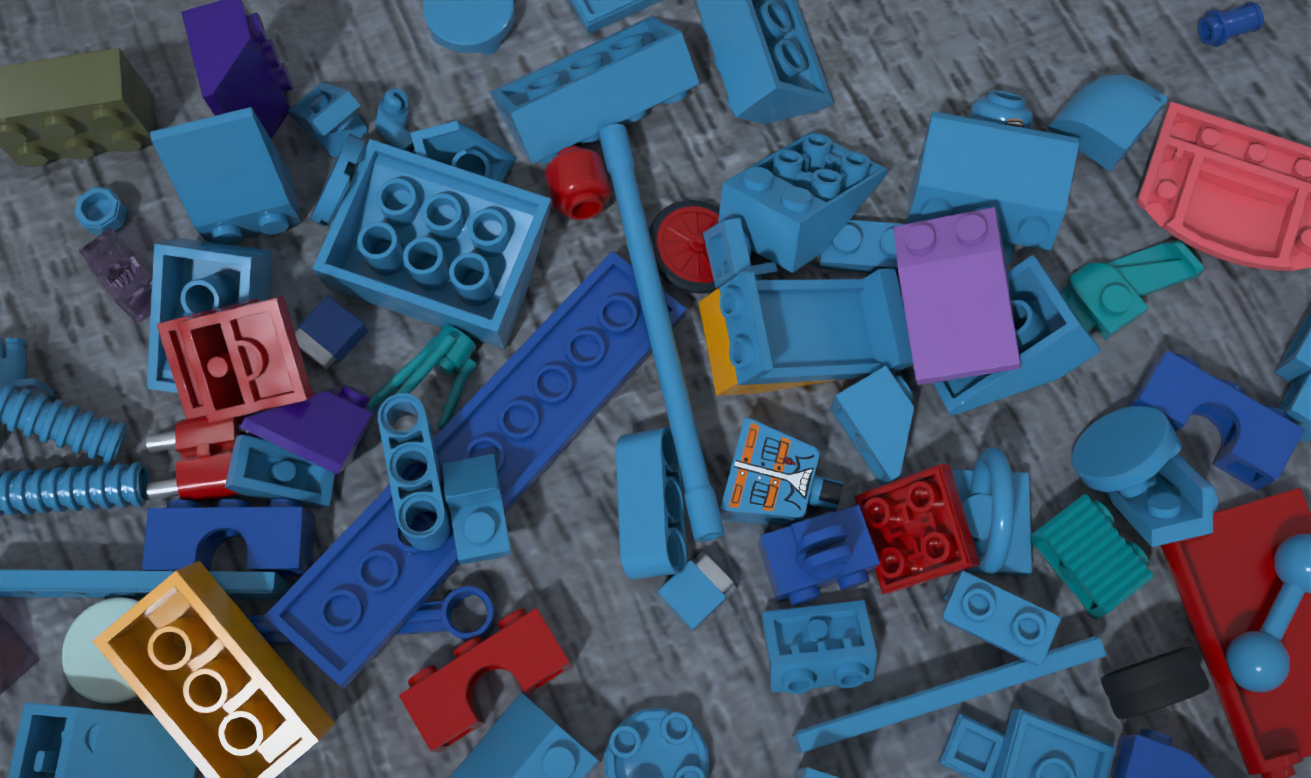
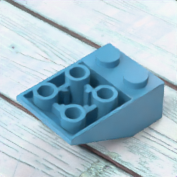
M810 132L724 181L718 223L722 220L740 218L743 232L746 233L750 240L751 250L793 273L825 251L887 175L888 169L871 161L865 154L853 152L832 142L826 135Z
M24 702L8 778H196L198 767L154 715Z

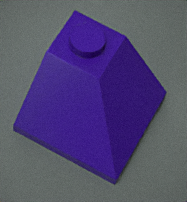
M344 384L341 391L336 388L327 389L313 394L314 396L306 401L267 409L244 418L240 428L338 475L354 461L379 409L369 405L371 400L369 395Z

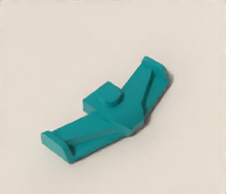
M1165 241L1106 263H1088L1069 276L1067 285L1062 292L1088 331L1090 332L1094 327L1106 341L1148 310L1149 307L1141 297L1187 280L1192 281L1201 275L1204 267L1182 241Z

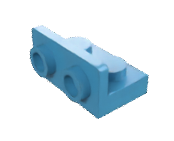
M1178 454L1169 459L1160 471L1149 478L1150 484L1142 494L1127 498L1123 497L1119 491L1105 492V496L1151 547L1213 533V511L1218 506L1216 491L1210 481L1200 476L1188 464L1187 460Z
M963 570L950 580L943 595V599L947 600L941 615L944 622L1033 665H1040L1044 662L1062 617Z
M865 600L762 612V628L769 662L771 692L802 694L810 691L812 688L837 685L842 688H854L862 685L864 682L874 680L877 651Z

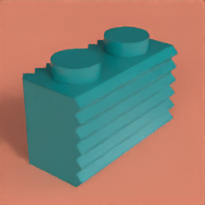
M1084 494L1032 533L1031 543L1093 619H1097L1112 611L1154 578L1152 571L1147 569L1149 560L1144 551L1134 542H1126L1119 535L1118 530L1112 527L1115 521L1111 512L1101 502L1097 500L1091 502L1090 497Z

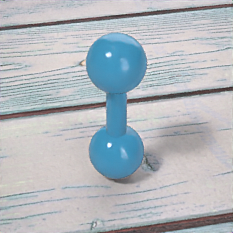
M1311 534L1293 535L1279 545L1274 556V568L1283 585L1260 631L1243 633L1233 639L1227 647L1225 659L1233 680L1237 685L1248 691L1268 692L1274 690L1286 680L1289 674L1290 657L1281 640L1304 593H1311Z

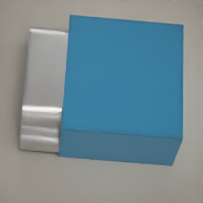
M701 552L696 558L686 564L682 573L675 574L657 591V595L693 632L737 588L720 567L706 553Z

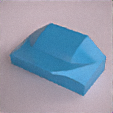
M247 432L246 435L236 437L225 488L259 499H292L299 501L300 506L324 508L330 506L335 473Z

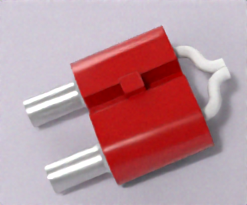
M207 415L192 419H182L177 422L175 431L147 436L146 446L150 453L175 449L181 454V461L176 462V478L147 484L149 499L155 500L179 495L181 500L202 502L241 495L225 488L236 437L246 435L248 432L240 428L245 418L244 415L209 423Z

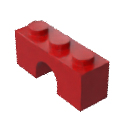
M525 608L512 612L497 624L500 628L499 632L482 641L480 636L468 640L453 651L455 660L437 670L435 665H431L419 671L407 681L410 688L401 693L399 697L431 752H442L484 724L474 706L473 691L478 680L486 673L493 670L509 671L515 676L523 691L530 695L573 667L537 608L528 613Z

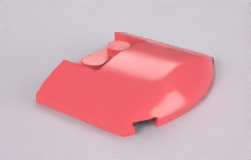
M1170 102L1136 200L1143 211L1145 209L1154 221L1172 236L1218 259L1247 267L1274 271H1296L1311 268V147Z

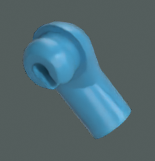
M397 88L389 89L379 102L375 129L388 145L415 154L411 134L405 129L409 113V97L403 90Z

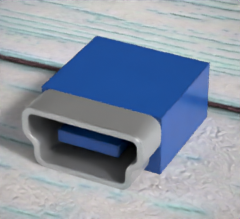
M327 295L298 326L299 328L296 330L295 335L299 349L321 368L327 370L335 360L340 363L368 333V329L358 318Z

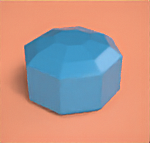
M92 187L78 197L74 215L90 234L109 236L124 226L128 209L111 188Z

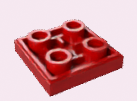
M939 464L854 496L856 504L860 506L880 562L875 571L882 594H892L980 565L950 464Z

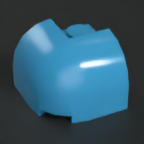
M1127 74L1101 75L1076 92L1047 128L1055 134L1079 138L1077 156L1082 152L1111 172L1146 131L1169 98L1144 81Z

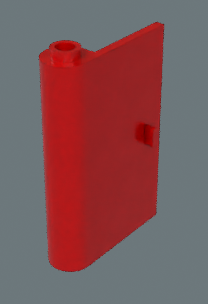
M1300 488L1213 513V533L1160 545L1248 775L1260 774L1262 778H1288L1294 776L1296 771L1293 765L1302 762L1303 758L1311 756V593H1304L1281 640L1290 657V671L1286 680L1278 688L1268 692H1252L1240 687L1233 680L1225 659V653L1231 641L1237 636L1250 631H1260L1283 585L1274 568V556L1279 545L1293 535L1311 534V513Z

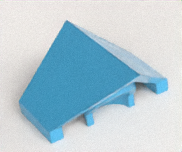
M458 121L410 133L417 155L499 182H503L517 158Z

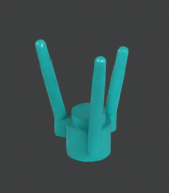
M447 324L444 325L436 337L432 336L426 346L371 398L369 405L373 407L378 406L407 378L409 379L397 393L410 394L433 368L448 377L453 371H456V378L438 422V428L442 430L450 421L465 382L477 365L470 359V356L476 349L475 343L457 328Z

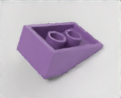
M995 207L895 226L897 265L917 384L922 385L1021 369L1003 240Z

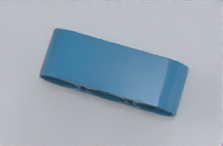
M397 393L388 397L381 404L378 411V423L396 521L406 540L414 548L422 551L434 550L448 539L451 523L432 426L422 402L416 396L408 393ZM404 416L418 418L416 424L410 430L401 432L393 430L396 421ZM414 463L427 465V470L420 479L415 481L402 479L403 472L409 465ZM432 512L437 515L435 524L429 530L417 532L411 529L413 519L418 514Z
M664 427L621 435L616 444L620 557L624 572L631 579L682 573L687 563L684 487L671 428Z

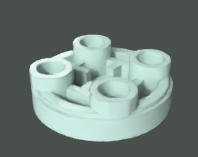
M122 597L102 600L84 610L70 626L62 648L63 670L71 686L85 698L105 704H125L141 700L92 642V640L139 601Z

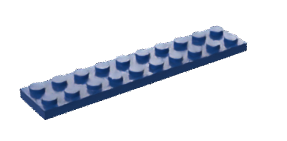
M611 251L434 437L443 487V463L494 454L504 511L506 513L651 355L652 348L632 265L614 251ZM664 291L672 328L674 329L686 316V308ZM422 463L409 465L404 470L402 479L407 481L420 479L425 474L427 465ZM389 484L264 617L340 687L345 689L460 564L457 557L449 507L451 529L448 539L434 550L422 551L416 549L406 540L396 521ZM432 512L418 514L413 519L411 529L417 532L429 530L435 524L437 515Z

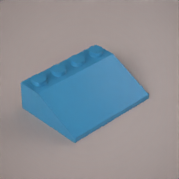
M369 139L312 270L327 289L441 328L446 324L451 325L470 338L505 349L523 306L551 209L552 199Z

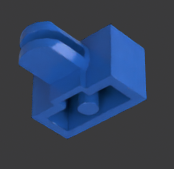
M859 505L833 513L829 512L760 535L757 544L776 602L789 598L792 606L821 597L819 589L838 583L840 590H847L870 581L868 573L873 572L880 564Z

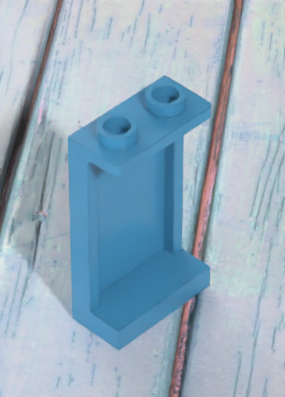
M878 269L863 279L756 280L753 271H742L719 287L721 294L720 310L726 320L730 340L729 357L732 365L735 367L738 385L863 379L884 366H887L893 375L913 365L905 310L895 269Z

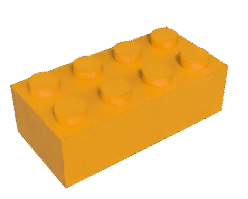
M200 561L176 570L92 640L206 778H275L317 743L335 724Z

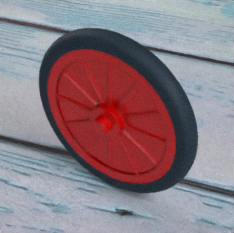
M681 201L667 206L653 219L649 227V234L659 275L666 282L689 293L706 294L716 290L703 233L718 224L720 208L702 201Z

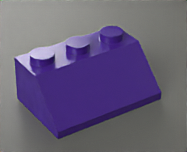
M221 0L181 11L202 97L213 114L216 116L252 107L270 139H272L288 115L287 110L290 108L286 92L293 90V85L285 63H280L273 40L271 38L267 39L258 12L250 14L243 0Z

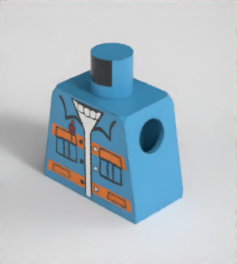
M744 417L720 507L721 519L733 522L788 527L791 524L803 521L807 504L836 512L843 489V482L815 475L820 450L753 419Z

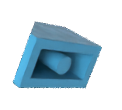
M887 366L882 367L835 395L830 407L831 412L880 486L896 481L901 474L914 406L911 403L913 395L910 388L899 375L894 377Z

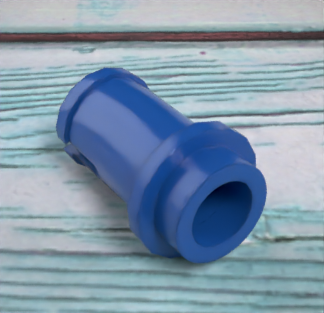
M1248 2L1245 5L1223 12L1211 10L1205 14L1204 18L1199 20L1198 35L1206 45L1222 46L1229 38L1260 30L1264 22L1262 9L1257 3Z

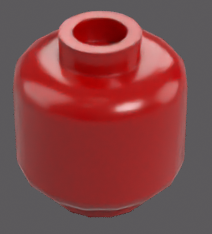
M578 146L562 149L546 166L544 176L554 209L573 220H587L598 215L608 203L612 189L603 159L595 151Z

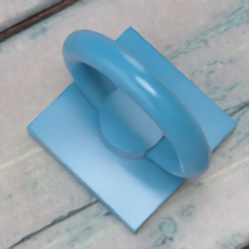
M988 447L978 456L974 470L951 469L980 562L979 566L964 571L969 574L1028 576L1032 573L1029 473L1012 472L1005 453L999 448Z

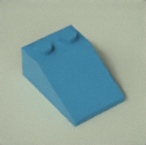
M252 107L150 132L151 141L194 228L206 242L235 245L245 237L261 233L269 235L279 234L286 231L289 226L302 223L292 173Z
M176 238L154 244L147 389L178 393L156 324L257 298L258 301L269 299L273 251L185 238Z
M1034 255L1007 272L1021 369L933 383L945 407L952 416L1058 380L1102 351L1055 280Z

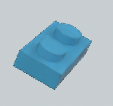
M849 220L825 251L819 255V269L873 273L878 269H895L896 274L899 275L894 227L905 224Z

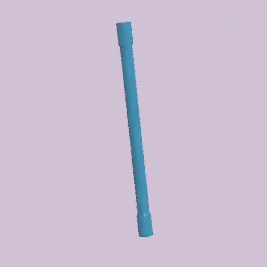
M611 124L599 131V138L606 168L612 178L685 488L684 499L695 542L710 541L724 536L725 531L716 494L710 485L634 172L635 162L627 129L622 124Z

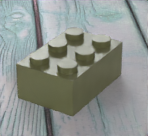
M119 48L0 66V148L19 166L37 167L46 164L48 161L65 158L87 159L97 153L116 150L133 152L140 149L141 146L153 145L150 132L156 130L154 95Z

